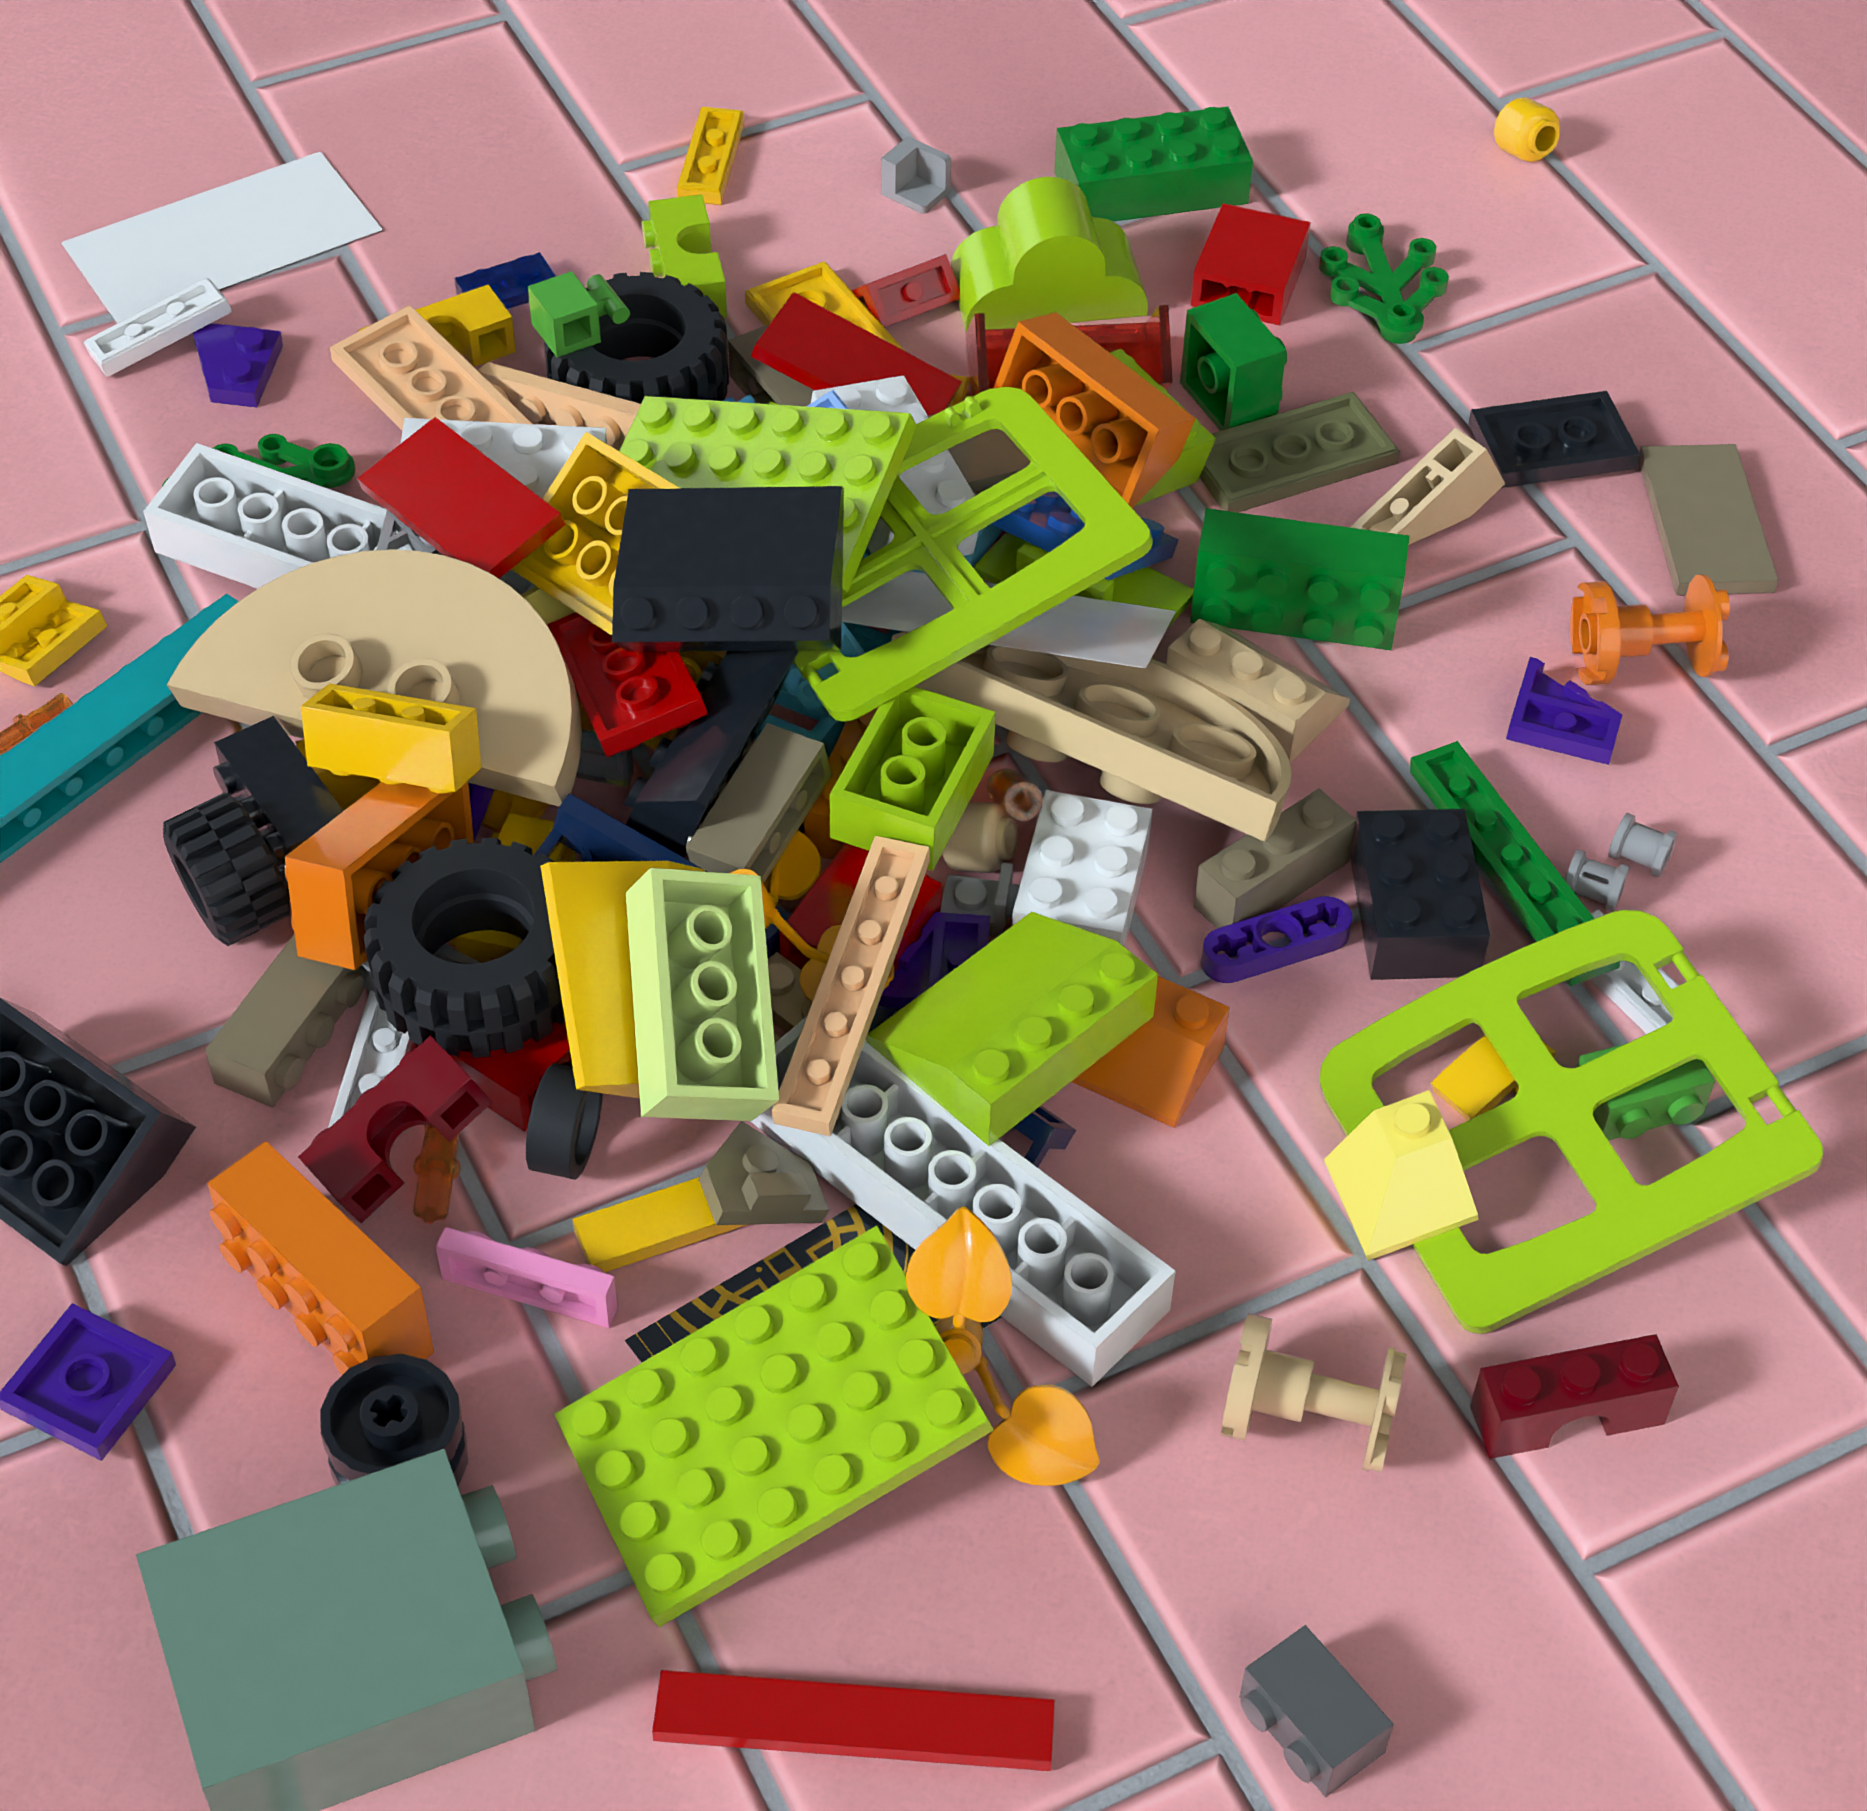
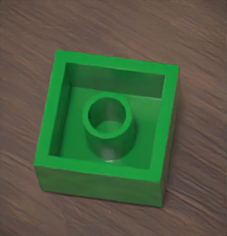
M1237 293L1188 309L1180 384L1220 431L1278 414L1279 404L1283 396L1284 366L1287 363V350L1282 340L1270 332L1260 320L1257 312L1250 309Z

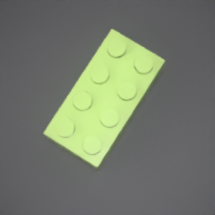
M650 868L626 892L641 1117L753 1121L779 1101L761 876Z

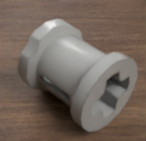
M1626 813L1614 835L1608 857L1617 860L1622 856L1651 868V874L1660 877L1671 857L1678 833L1669 830L1666 834L1636 822L1635 815Z
M1577 849L1565 881L1575 894L1604 903L1606 910L1614 912L1626 883L1630 866L1621 864L1616 868L1586 858V852Z

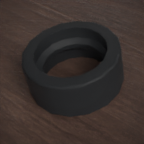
M552 1063L545 1071L539 1083L528 1122L526 1162L529 1170L576 1180L585 1169L596 1139L603 1093L576 1090L573 1066Z

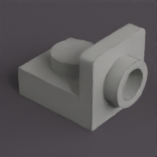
M1002 863L999 881L947 875L940 912L990 916L989 937H998L1005 932L1008 917H1012L1020 885L1012 884L1013 864Z

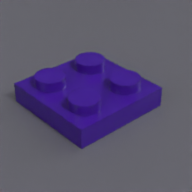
M72 1303L0 1391V1410L102 1461L176 1367V1362L171 1351Z

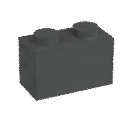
M1306 1625L1245 1668L1239 1698L1241 1699V1706L1246 1717L1259 1731L1266 1732L1268 1730L1284 1749L1285 1759L1295 1775L1306 1783L1312 1781L1325 1797L1386 1752L1394 1724Z

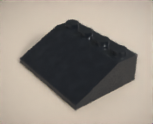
M843 486L629 489L613 586L612 642L627 652L841 650Z
M0 997V1219L58 1263L67 1266L164 1177L196 1126L36 1013Z

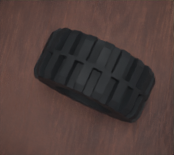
M627 272L614 274L612 279L606 280L629 309L630 315L625 322L620 324L614 323L608 314L600 316V343L557 358L546 342H544L548 379L639 404L642 403L645 396L724 401L728 393L729 366L725 319L719 313V308L707 295L703 297V293L697 287L690 283L684 286L678 278L669 275L659 278L655 277L652 272H640V276H627ZM630 357H653L652 359L640 361L621 360Z
M482 837V843L469 844L466 838L450 841L451 847L437 850L436 846L420 852L419 860L413 864L407 860L392 873L393 882L385 880L373 896L374 903L367 909L364 921L366 930L364 942L374 992L380 1009L386 1011L387 1020L397 1031L404 1034L408 1032L409 1040L421 1045L431 1035L451 1056L458 1057L460 1051L472 1052L473 1058L490 1057V1051L505 1049L506 1054L524 1048L523 1042L531 1038L538 1042L553 1032L552 1023L555 1021L559 1024L565 1022L541 865L555 861L541 852L535 857L533 856L532 848L514 841L511 846L501 845V840L498 838ZM475 931H501L515 935L523 940L520 945L508 954L483 963H453L433 955L448 941Z

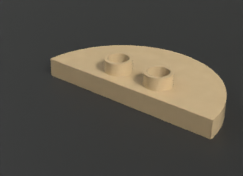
M394 549L362 551L335 556L288 572L261 586L219 617L190 648L167 683L168 688L181 707L249 725H254L274 716L288 735L304 739L300 706L329 683L476 708L482 768L468 782L560 806L567 795L571 793L580 760L582 726L575 684L559 646L544 620L518 592L491 573L467 562L439 554Z
M903 631L892 636L891 641L909 632ZM988 644L915 686L995 711V724L1009 729L1006 738L1007 744L1011 749L1025 757L1044 762H1059L1065 760L1067 756L1073 757L1102 770L1100 777L1101 786L1118 798L1134 803L1152 804L1164 797L1264 842L1273 833L1278 823L1291 784L1292 771L1287 754L1276 737L1261 721L1228 696L1152 658L1146 668Z

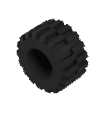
M224 792L163 822V839L174 868L203 922L213 936L223 944L230 946L289 916V896L276 862L248 812L230 794Z

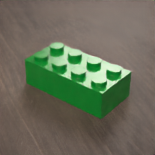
M1229 106L1219 108L1208 107L1203 110L1179 113L1166 112L1155 116L1121 118L1116 121L1092 124L1079 123L1074 126L1060 127L1056 130L1055 175L1056 177L1073 182L1083 191L1092 217L1104 218L1115 222L1221 208L1222 203L1237 206L1245 205L1249 202L1253 159Z
M1206 508L1198 549L1190 623H1195L1198 619H1202L1231 629L1391 651L1405 579L1410 536Z

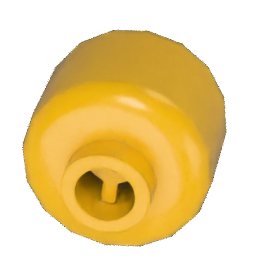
M1527 97L1516 98L1507 103L1500 111L1494 128L1495 141L1503 151L1526 162L1539 161L1546 157L1556 147L1560 135L1559 117L1554 110Z

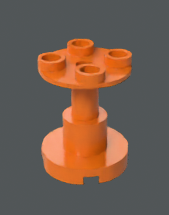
M1700 574L1694 576L1689 583L1685 597L1684 612L1651 614L1646 604L1617 606L1612 589L1605 581L1581 582L1577 588L1584 592V596L1573 597L1570 614V638L1572 653H1583L1586 667L1576 668L1580 680L1585 685L1610 684L1616 676L1620 657L1647 656L1651 652L1652 645L1686 643L1692 667L1700 677H1710L1715 671H1725L1727 669L1729 656L1727 645L1722 640V621L1727 620L1729 617V596L1725 589L1716 590L1712 580L1707 575Z

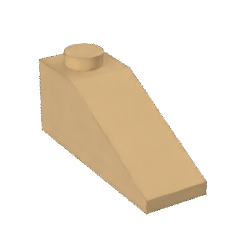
M1455 427L1350 528L1409 535L1410 545L1470 518L1505 485V482L1487 449Z

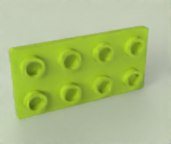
M1006 532L975 564V571L982 579L993 584H999L1049 552ZM1145 567L1111 580L1102 579L1074 596L1176 611L1168 626L1169 628L1193 601L1194 589L1156 570Z

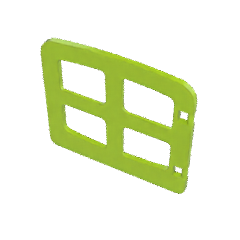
M1012 387L992 388L975 396H967L964 401L948 407L916 424V431L880 515L881 519L893 532L894 538L888 545L861 560L848 594H842V608L907 571L920 570L928 576L953 610L887 644L857 657H846L839 650L799 651L793 664L803 678L808 681L818 699L835 720L842 722L852 721L1138 560L1151 549L1153 539L1147 524L1038 403L1023 390ZM991 429L1004 431L1030 461L1026 468L953 509L936 515L926 511L900 479V475L904 471ZM1057 492L1085 523L1083 529L1051 552L990 588L958 550L960 543L965 538L1043 494ZM832 662L839 672L823 681L817 670Z
M1614 911L1566 929L1481 966L1417 998L1337 1044L1329 1051L1321 1064L1319 1082L1325 1102L1347 1137L1374 1110L1384 1107L1373 1089V1083L1376 1078L1408 1057L1471 1023L1478 1024L1516 1081L1519 1090L1511 1100L1449 1129L1463 1171L1530 1138L1546 1136L1557 1144L1595 1202L1596 1209L1589 1215L1530 1240L1489 1254L1475 1251L1459 1227L1412 1244L1459 1324L1465 1330L1476 1334L1492 1332L1812 1175L1822 1164L1823 1146L1816 1133L1801 1112L1792 1105L1780 1088L1776 1077L1703 975L1697 972L1671 930L1657 917L1643 911ZM1618 961L1633 963L1673 1018L1672 1021L1576 1068L1560 1066L1519 1007L1517 1001L1585 972ZM1672 962L1687 981L1673 989L1669 987L1658 971L1659 968ZM1691 1060H1702L1744 1119L1745 1127L1710 1152L1650 1185L1637 1183L1593 1117L1595 1109L1602 1103ZM1766 1096L1770 1098L1783 1116V1118L1768 1125L1752 1104Z

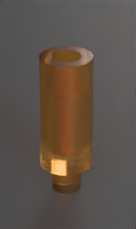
M1004 768L997 770L990 776L987 783L989 798L992 802L999 804L1012 818L1026 821L1034 818L1040 812L1043 805L1041 791L1017 771Z

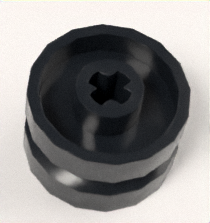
M405 1354L375 1356L349 1368L330 1387L320 1409L321 1437L328 1455L331 1475L336 1485L445 1449L457 1486H459L468 1464L467 1437L462 1421L459 1395L445 1372L426 1359Z

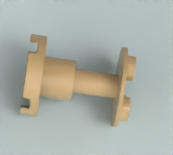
M1248 1313L1240 1339L1242 1349L1239 1350L1237 1362L1234 1364L1221 1435L1245 1441L1253 1411L1301 1422L1305 1410L1371 1426L1362 1470L1368 1471L1370 1469L1382 1472L1391 1422L1397 1407L1407 1354L1397 1352L1395 1348L1389 1347L1379 1389L1312 1374L1315 1361L1267 1350L1272 1319Z

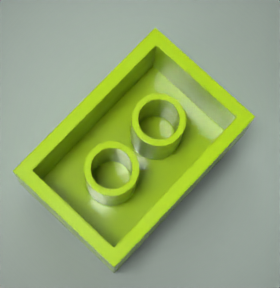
M915 686L880 705L830 793V838L869 851L875 836L928 846L930 862L927 870L933 871L994 755L996 712Z

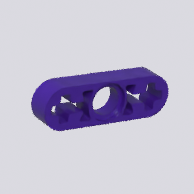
M1321 896L1211 931L1204 939L1201 958L1202 969L1208 977L1217 982L1234 983L1338 950L1349 939L1352 924L1351 909L1338 898ZM1335 924H1336L1335 927L1329 928L1330 925H1335ZM1269 932H1280L1287 935L1292 942L1284 947H1274L1267 944L1262 939V936ZM1225 951L1226 954H1218V952ZM1237 956L1236 959H1229V957Z

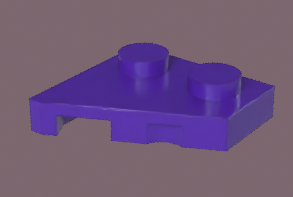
M210 323L193 332L195 346L198 351L211 403L257 408L283 348L281 331Z
M1530 657L1509 724L1506 740L1609 765L1623 714L1603 701L1591 698L1585 689L1571 680L1564 686L1543 673L1545 663L1537 658Z
M935 912L922 928L921 937L916 942L910 944L900 956L899 967L894 973L893 980L883 990L878 1005L902 1009L989 943L990 916Z

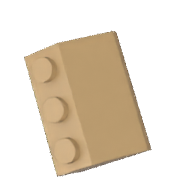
M1198 619L1168 647L1166 665L1221 692L1248 710L1276 737L1284 748L1290 763L1350 703L1348 697L1225 626Z

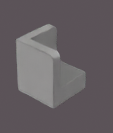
M907 136L881 158V195L925 214L950 193L951 157L948 154Z

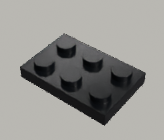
M1608 391L1471 409L1468 422L1477 443L1489 452L1505 482L1502 488L1637 469L1640 453Z

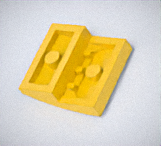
M26 574L0 595V671L16 680L35 687L107 627L101 611L68 601L58 583Z

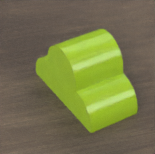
M1040 177L1017 186L1001 203L997 216V226L981 229L968 236L957 247L951 260V268L960 289V299L957 301L966 333L1016 328L1018 321L1054 312L1070 323L1147 316L1148 314L1147 297L1126 233L1119 225L1110 220L1092 217L1083 191L1073 182L1063 178Z

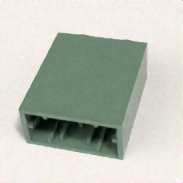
M445 1449L136 1554L202 1790L211 1811H320L535 1731L526 1681L557 1671L550 1638L533 1594L500 1605L488 1569L516 1560L511 1533L494 1486L490 1485L461 1495Z

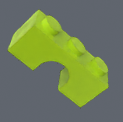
M702 194L648 201L649 220L642 221V234L645 248H653L649 249L651 272L654 273L655 277L664 278L665 275L678 278L684 286L690 283L697 287L703 293V297L707 295L719 308V313L724 318H727L726 281L718 252L711 253L710 222Z

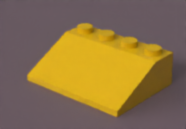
M585 432L542 498L561 513L565 526L511 570L612 635L613 586L629 489H675L679 487Z
M672 861L548 862L541 865L576 1090L640 1099L626 892L650 868L705 872V869Z

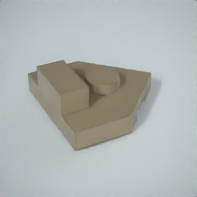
M743 1121L737 1125L707 1163L699 1178L716 1225L822 1223L829 1211L812 1165Z

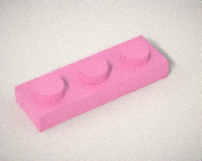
M445 1227L436 1245L443 1280L606 1328H610L618 1310L614 1276L606 1274L594 1265H574L550 1258L546 1253L535 1248L525 1247L519 1249L495 1242L489 1236L477 1231L465 1233Z

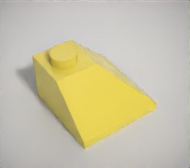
M1430 1090L1374 1110L1324 1158L1325 1166L1367 1261L1479 1220L1453 1139Z

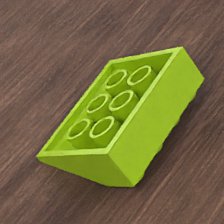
M1031 911L867 1034V1043L986 1145L990 1146L1154 1016L1158 973L1116 940Z

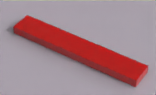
M661 1670L652 1734L653 1741L1051 1772L1055 1699Z

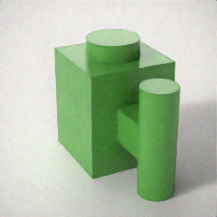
M572 271L528 286L532 325L557 358L600 343V316L608 314L613 322L617 324L623 323L629 318V309L602 275L596 274L588 279L587 288L589 291L585 289Z

